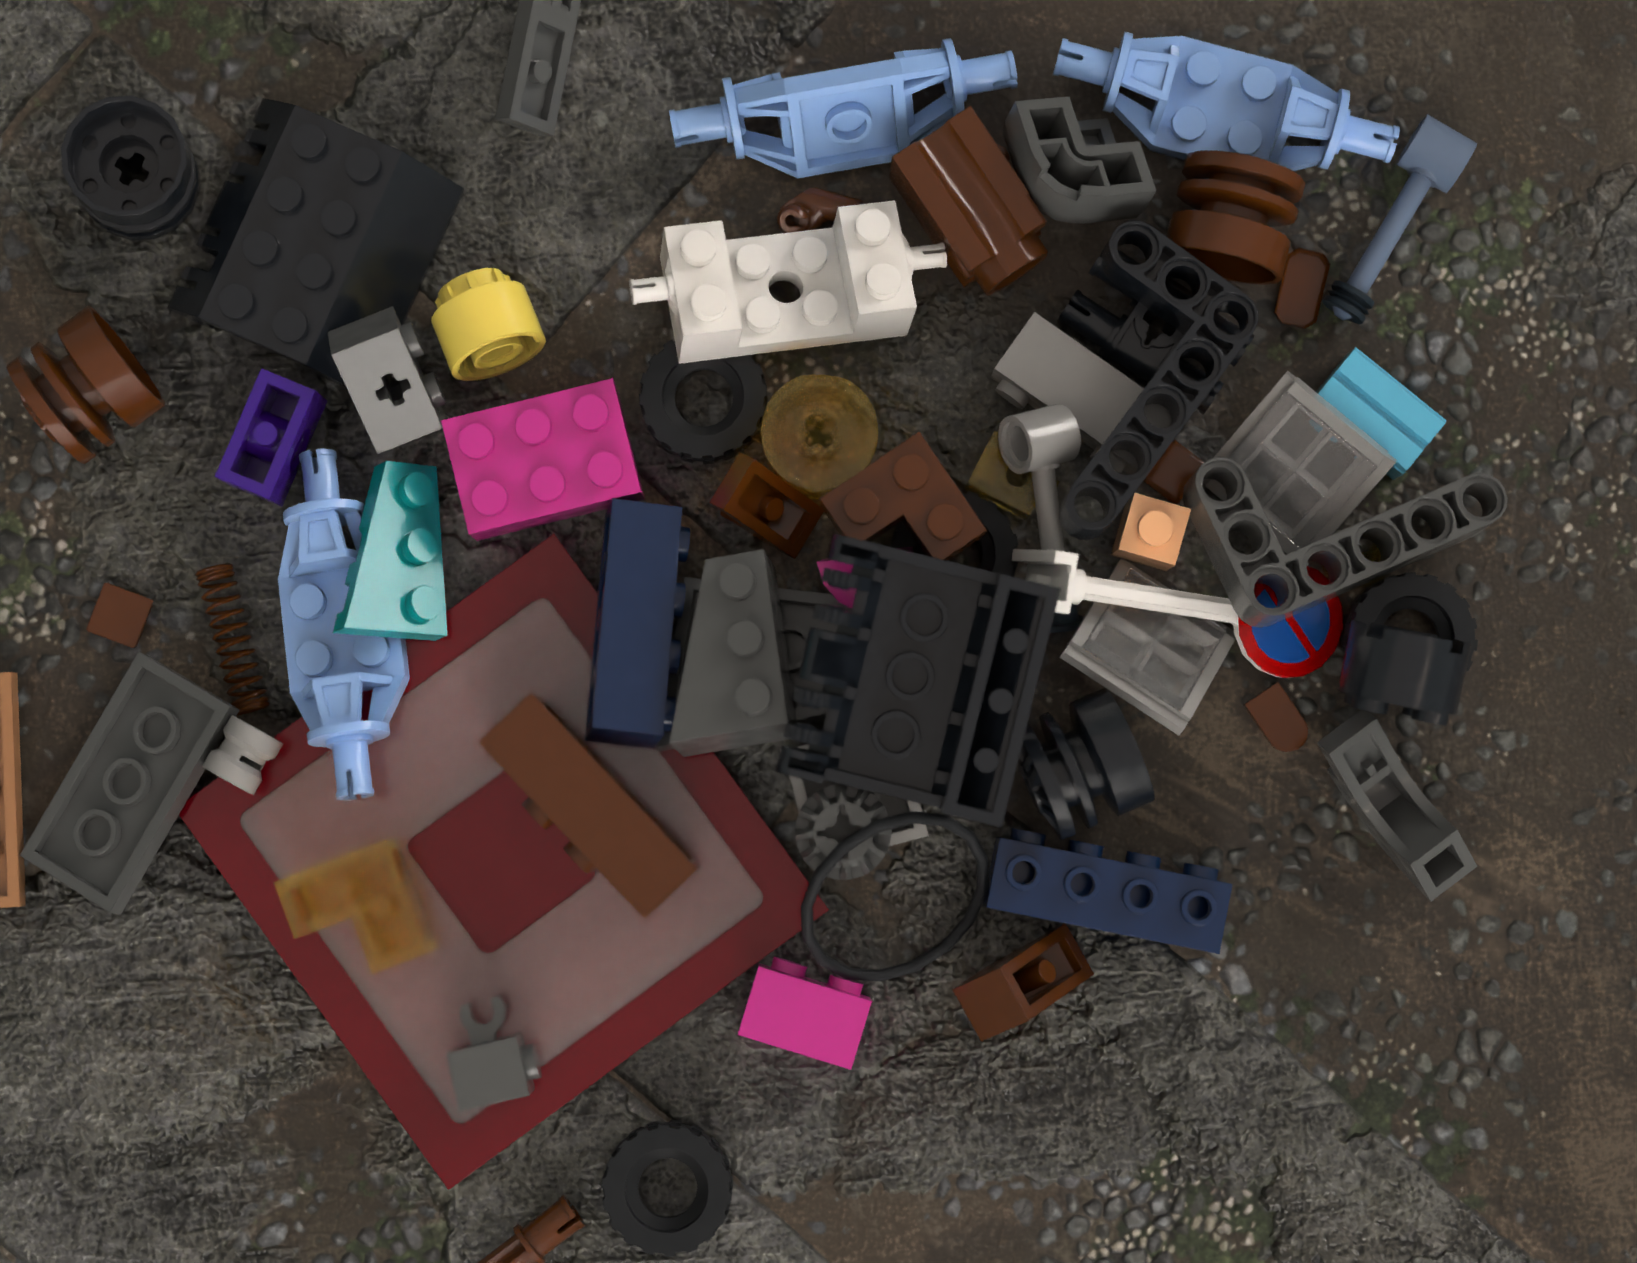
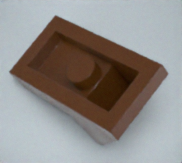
M739 452L709 502L721 510L720 514L722 517L796 559L824 512L819 505L754 458Z

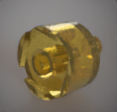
M802 375L781 386L766 406L761 423V444L766 464L770 471L808 498L820 499L872 464L876 454L878 443L876 412L865 393L847 379L830 375ZM814 425L818 430H823L829 426L832 429L829 440L831 445L824 448L818 443L810 447L807 444L809 441L808 427Z

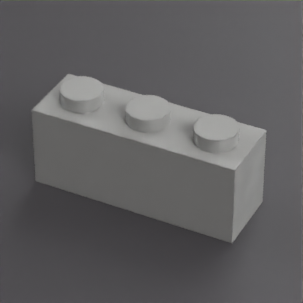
M1036 312L1032 314L991 375V378L999 383L995 388L996 392L1020 409H1024L1027 403L1035 409L1055 404L1065 405L1076 418L1081 441L1094 450L1090 455L1091 459L1144 390L1139 384ZM1149 404L1144 407V414L1151 425L1158 428L1169 427L1172 417L1164 406ZM1115 450L1109 453L1111 466L1116 472L1121 473L1123 470L1131 475L1138 470L1137 461L1131 453L1125 450Z

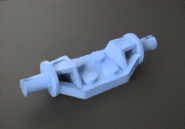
M1124 32L1119 48L1114 47L1113 52L1070 42L1068 39L1063 38L1053 72L1055 76L1061 75L1102 86V93H1106L1103 111L1113 112L1150 151L1184 160L1188 153L1212 150L1258 157L1284 166L1292 171L1313 166L1326 170L1329 168L1334 155L1338 154L1341 149L1390 163L1397 145L1393 141L1399 138L1400 127L1389 126L1351 116V111L1348 109L1350 102L1349 90L1339 89L1337 93L1294 65L1185 36L1133 39V33ZM1120 86L1155 100L1153 112L1119 92ZM1288 136L1321 140L1320 146H1284Z
M949 38L942 40L941 48L894 52V59L781 78L779 72L732 85L731 77L722 78L725 96L719 97L720 103L677 111L675 109L669 110L675 148L687 144L727 138V143H733L736 160L743 159L746 155L799 179L889 163L892 160V156L912 143L927 137L949 119L963 111L967 95L1005 88H1017V71L1011 50L1005 51V53L961 60L960 55H956L953 41ZM943 83L946 93L914 114L912 94L929 86ZM778 117L781 138L746 130L744 118Z
M320 448L316 449V458L312 457L311 450L299 454L305 502L291 506L283 512L284 524L288 526L278 576L290 694L310 730L306 733L308 745L326 747L333 751L337 788L336 799L350 801L357 800V795L360 794L362 799L375 795L374 788L372 787L368 745L390 736L389 722L410 680L406 639L332 633L337 614L344 610L349 586L345 585L349 565L356 562L362 538L359 525L364 510V503L357 500L340 499L336 465L337 452L333 449ZM341 526H348L356 550L347 548ZM373 690L368 721H361L362 692Z

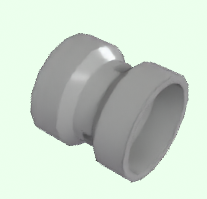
M231 715L223 729L225 739L218 749L210 751L202 767L254 795L263 780L260 771L266 761L276 758L284 743L242 719Z

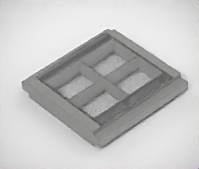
M1288 370L1213 457L1230 458L1241 466L1282 550L1287 554L1332 535L1397 461L1386 449ZM1213 479L1203 480V483L1206 484L1205 486L1221 500H1226V490L1220 482Z
M1122 557L1107 578L1109 580L1169 589ZM1093 602L1060 658L1179 736L1191 720L1236 638L1234 631L1219 621Z

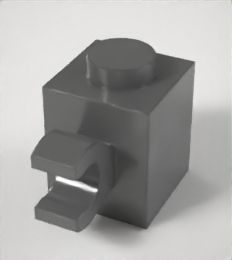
M501 995L491 998L494 1016L487 1023L476 1020L473 1015L471 1002L464 1003L460 1007V1020L468 1032L471 1044L452 1048L446 1053L459 1112L529 1096L535 1090L533 1080L542 1077L535 1044L525 1045L522 1032L497 1037L498 1030L507 1018V1006Z

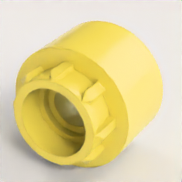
M482 268L464 273L446 283L438 292V297L435 301L437 310L431 318V323L454 378L462 381H475L501 375L525 364L534 358L545 346L546 338L525 286L520 282L511 281L510 277L503 274L501 270Z

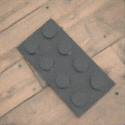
M138 651L20 856L109 913L121 915L205 771L202 764L210 751L219 747L224 738L223 729L231 715L237 716L239 709L151 656Z

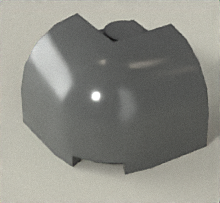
M1069 96L1015 101L1005 120L1003 136L1014 170L1040 212L1056 221L1085 224L1137 218L1146 209L1156 193V188L1140 141L1116 143L1108 118L1077 121Z

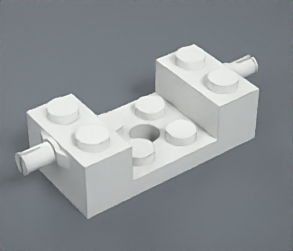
M895 200L838 207L832 228L726 240L722 220L664 227L660 253L663 276L636 280L630 279V294L632 295L633 305L662 300L668 301L679 364L907 336L917 309L911 280L913 270L946 268L947 254L944 252L945 245L943 242L924 246H909L907 239L901 231ZM777 281H788L799 289L801 296L791 303L779 302L772 297L769 287Z

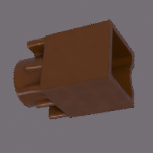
M969 106L927 137L912 143L892 156L889 178L932 243H944L947 264L963 288L976 280L985 294L989 296L1015 282L1047 257L1048 251L1040 241L1042 235L1040 229L1046 225L1047 221L1008 162L1011 159L1006 148L996 144L973 108Z

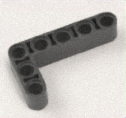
M1224 457L1207 460L1191 476L1183 491L1184 505L1191 509L1189 516L1236 614L1246 624L1259 628L1271 626L1476 536L1502 517L1507 508L1508 500L1506 490L1498 479L1490 474L1475 473L1285 555L1246 473L1235 461ZM1213 479L1220 482L1226 490V500L1216 501L1208 497L1203 488V480ZM1463 494L1471 495L1478 500L1482 507V517L1474 516L1467 511L1463 503ZM1412 516L1420 517L1428 523L1432 532L1430 540L1421 538L1415 533L1411 525ZM1237 531L1246 535L1252 545L1251 554H1240L1235 551L1229 543V532ZM1360 539H1368L1376 544L1381 555L1380 562L1370 561L1363 556L1359 547ZM1308 561L1318 562L1325 567L1329 575L1328 585L1318 584L1310 578L1307 572ZM1255 584H1265L1273 589L1277 597L1276 608H1268L1258 602L1254 594Z

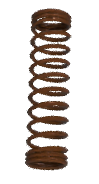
M225 563L201 569L196 572L195 576H197L196 580L199 581V587L211 589L204 593L201 599L206 602H216L208 606L205 613L212 616L220 615L211 620L208 626L213 629H223L214 634L213 641L220 643L228 642L220 646L215 653L220 656H231L223 660L219 667L227 670L236 669L226 674L223 681L239 683L229 688L226 694L234 697L244 696L231 703V705L239 709L237 715H242L267 708L270 702L267 701L268 697L266 696L246 701L264 694L267 691L265 689L232 692L240 687L261 680L263 676L228 679L235 674L258 666L259 663L225 665L237 658L254 653L256 650L254 648L220 652L232 645L252 638L251 635L217 638L227 632L247 626L249 623L244 621L213 625L224 618L244 612L245 610L244 608L225 611H210L219 605L241 598L240 594L206 598L214 592L237 585V581L203 584L204 582L233 576L235 574L233 571L234 565Z

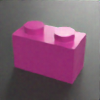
M773 957L771 966L759 963L738 1035L851 1070L872 1003L871 997L861 994L864 984L833 974L829 975L827 984L805 977L806 966L778 957Z

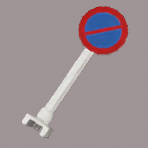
M1013 549L1011 561L1028 563L1025 580L1060 588L1055 613L1070 614L1071 604L1078 605L1082 600L1228 622L1234 627V636L1242 655L1257 670L1279 678L1303 677L1322 667L1336 650L1343 630L1342 604L1338 596L1271 626L1259 628L1243 622L1236 614L1228 598L1086 576L1084 570L1076 569L1078 554L1027 549ZM1307 566L1308 575L1314 582L1328 585L1329 580L1319 570ZM1255 584L1254 594L1258 602L1265 607L1276 608L1277 597L1273 589L1265 584Z

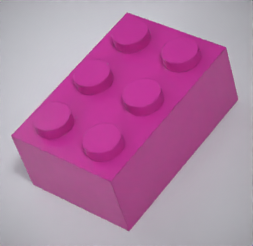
M613 378L441 420L468 534L476 541L608 509L612 498L630 501L645 500L618 388Z

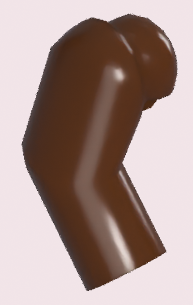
M809 188L787 201L781 207L777 215V224L783 233L815 230L828 221L834 222L838 207L864 203L863 200L819 188Z

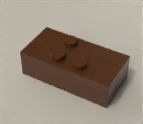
M530 692L478 741L479 745L527 794L528 798L522 803V806L545 830L554 823L570 840L563 847L568 856L586 874L597 869L644 920L652 915L702 867L542 696Z

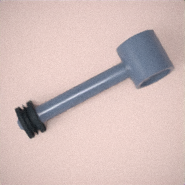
M1428 114L1424 116L1396 162V165L1406 170L1410 177L1347 283L1335 280L1331 285L1333 290L1328 291L1330 295H1326L1322 301L1328 309L1334 312L1336 317L1356 324H1363L1366 319L1363 314H1369L1366 309H1372L1375 304L1366 294L1429 188H1437L1445 194L1451 189L1470 160L1477 146L1475 141Z

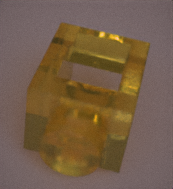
M994 431L965 490L977 493L979 497L987 501L991 500L997 506L1027 520L1033 508H1036L1032 473L1027 472V483L1020 487L1012 486L1007 481L1006 471L1009 467L1006 465L1000 452L998 432Z

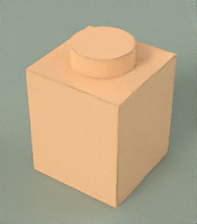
M1134 493L1124 507L1111 555L1164 571L1171 569L1176 565L1191 509Z

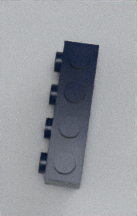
M612 498L605 514L584 741L655 748L663 737L664 731H672L676 710V697L667 696L668 675L677 674L681 654V641L672 639L673 617H682L686 593L685 583L676 582L678 562H686L690 544V528L681 527L682 507Z
M1014 828L1011 830L1010 839L996 837L988 876V892L983 902V906L986 908L1220 954L1233 884L1217 881L1219 869L1184 863L1183 872L1180 874L1160 870L1161 858L1127 851L1125 862L1102 858L1104 846L1069 840L1068 849L1065 851L1045 847L1046 835Z

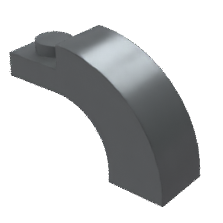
M1359 710L1317 742L1330 765L1327 769L1329 775L1352 810L1391 860L1430 902L1478 867L1457 828L1432 805L1418 788L1399 760L1377 718L1369 711Z

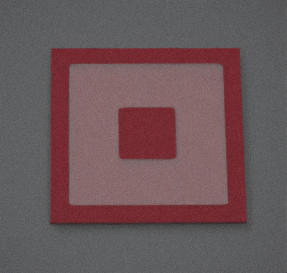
M552 534L446 611L448 636L436 641L406 640L410 680L389 722L390 736L368 745L372 787L375 791L374 796L362 799L360 794L357 795V800L340 801L336 799L337 788L333 751L326 747L308 745L306 733L310 730L303 717H300L274 736L275 739L284 744L276 758L266 761L260 771L263 780L254 795L218 777L190 797L179 814L448 1190L802 930L801 903L809 886V881L714 752L683 757L676 749L660 752L656 747L646 748L584 741L598 593L555 534ZM373 690L362 692L361 721H368ZM530 692L542 696L702 866L645 920L597 869L586 874L568 856L563 847L570 840L554 823L545 830L522 806V803L528 798L527 794L479 745L478 741ZM817 895L813 905V921L829 910L819 895ZM501 995L507 1006V1018L498 1030L497 1037L522 1032L525 1045L535 1044L542 1077L533 1080L535 1090L529 1096L459 1112L446 1053L452 1048L471 1044L468 1032L460 1020V1007L464 1003L471 1002L473 1015L476 1020L487 1023L494 1016L491 998Z

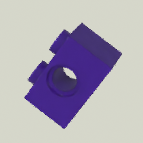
M261 368L215 477L230 486L283 507L301 464L299 454L307 450L327 400L316 390Z

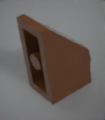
M1064 923L988 965L955 987L953 992L981 1041H984L1031 1020L1090 978L1094 973L1068 926Z

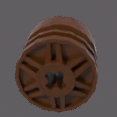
M1212 150L1188 153L1182 170L1187 180L1181 181L1176 195L1183 203L1196 210L1173 212L1170 217L1166 237L1227 281L1260 285L1278 283L1283 276L1291 241L1285 234L1272 227L1292 225L1297 220L1299 211L1293 203L1298 202L1302 198L1305 181L1300 175L1284 166L1246 154Z
M89 305L57 329L59 338L68 353L66 356L60 359L48 347L37 342L31 347V353L42 370L41 374L21 356L8 363L6 368L20 393L23 405L38 426L53 442L64 447L78 462L86 464L96 456V449L85 432L86 429L107 447L115 442L114 432L106 418L108 413L113 411L121 420L135 428L165 406V400L134 354L106 320Z

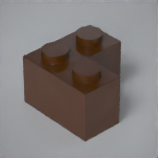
M917 432L820 498L821 508L840 535L872 542L900 522H903L925 556L946 561L981 539L987 531L920 432Z

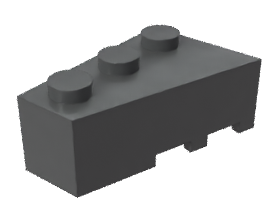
M764 549L705 559L669 741L683 757L787 740L788 738L784 737L786 724H795L797 722L776 569Z

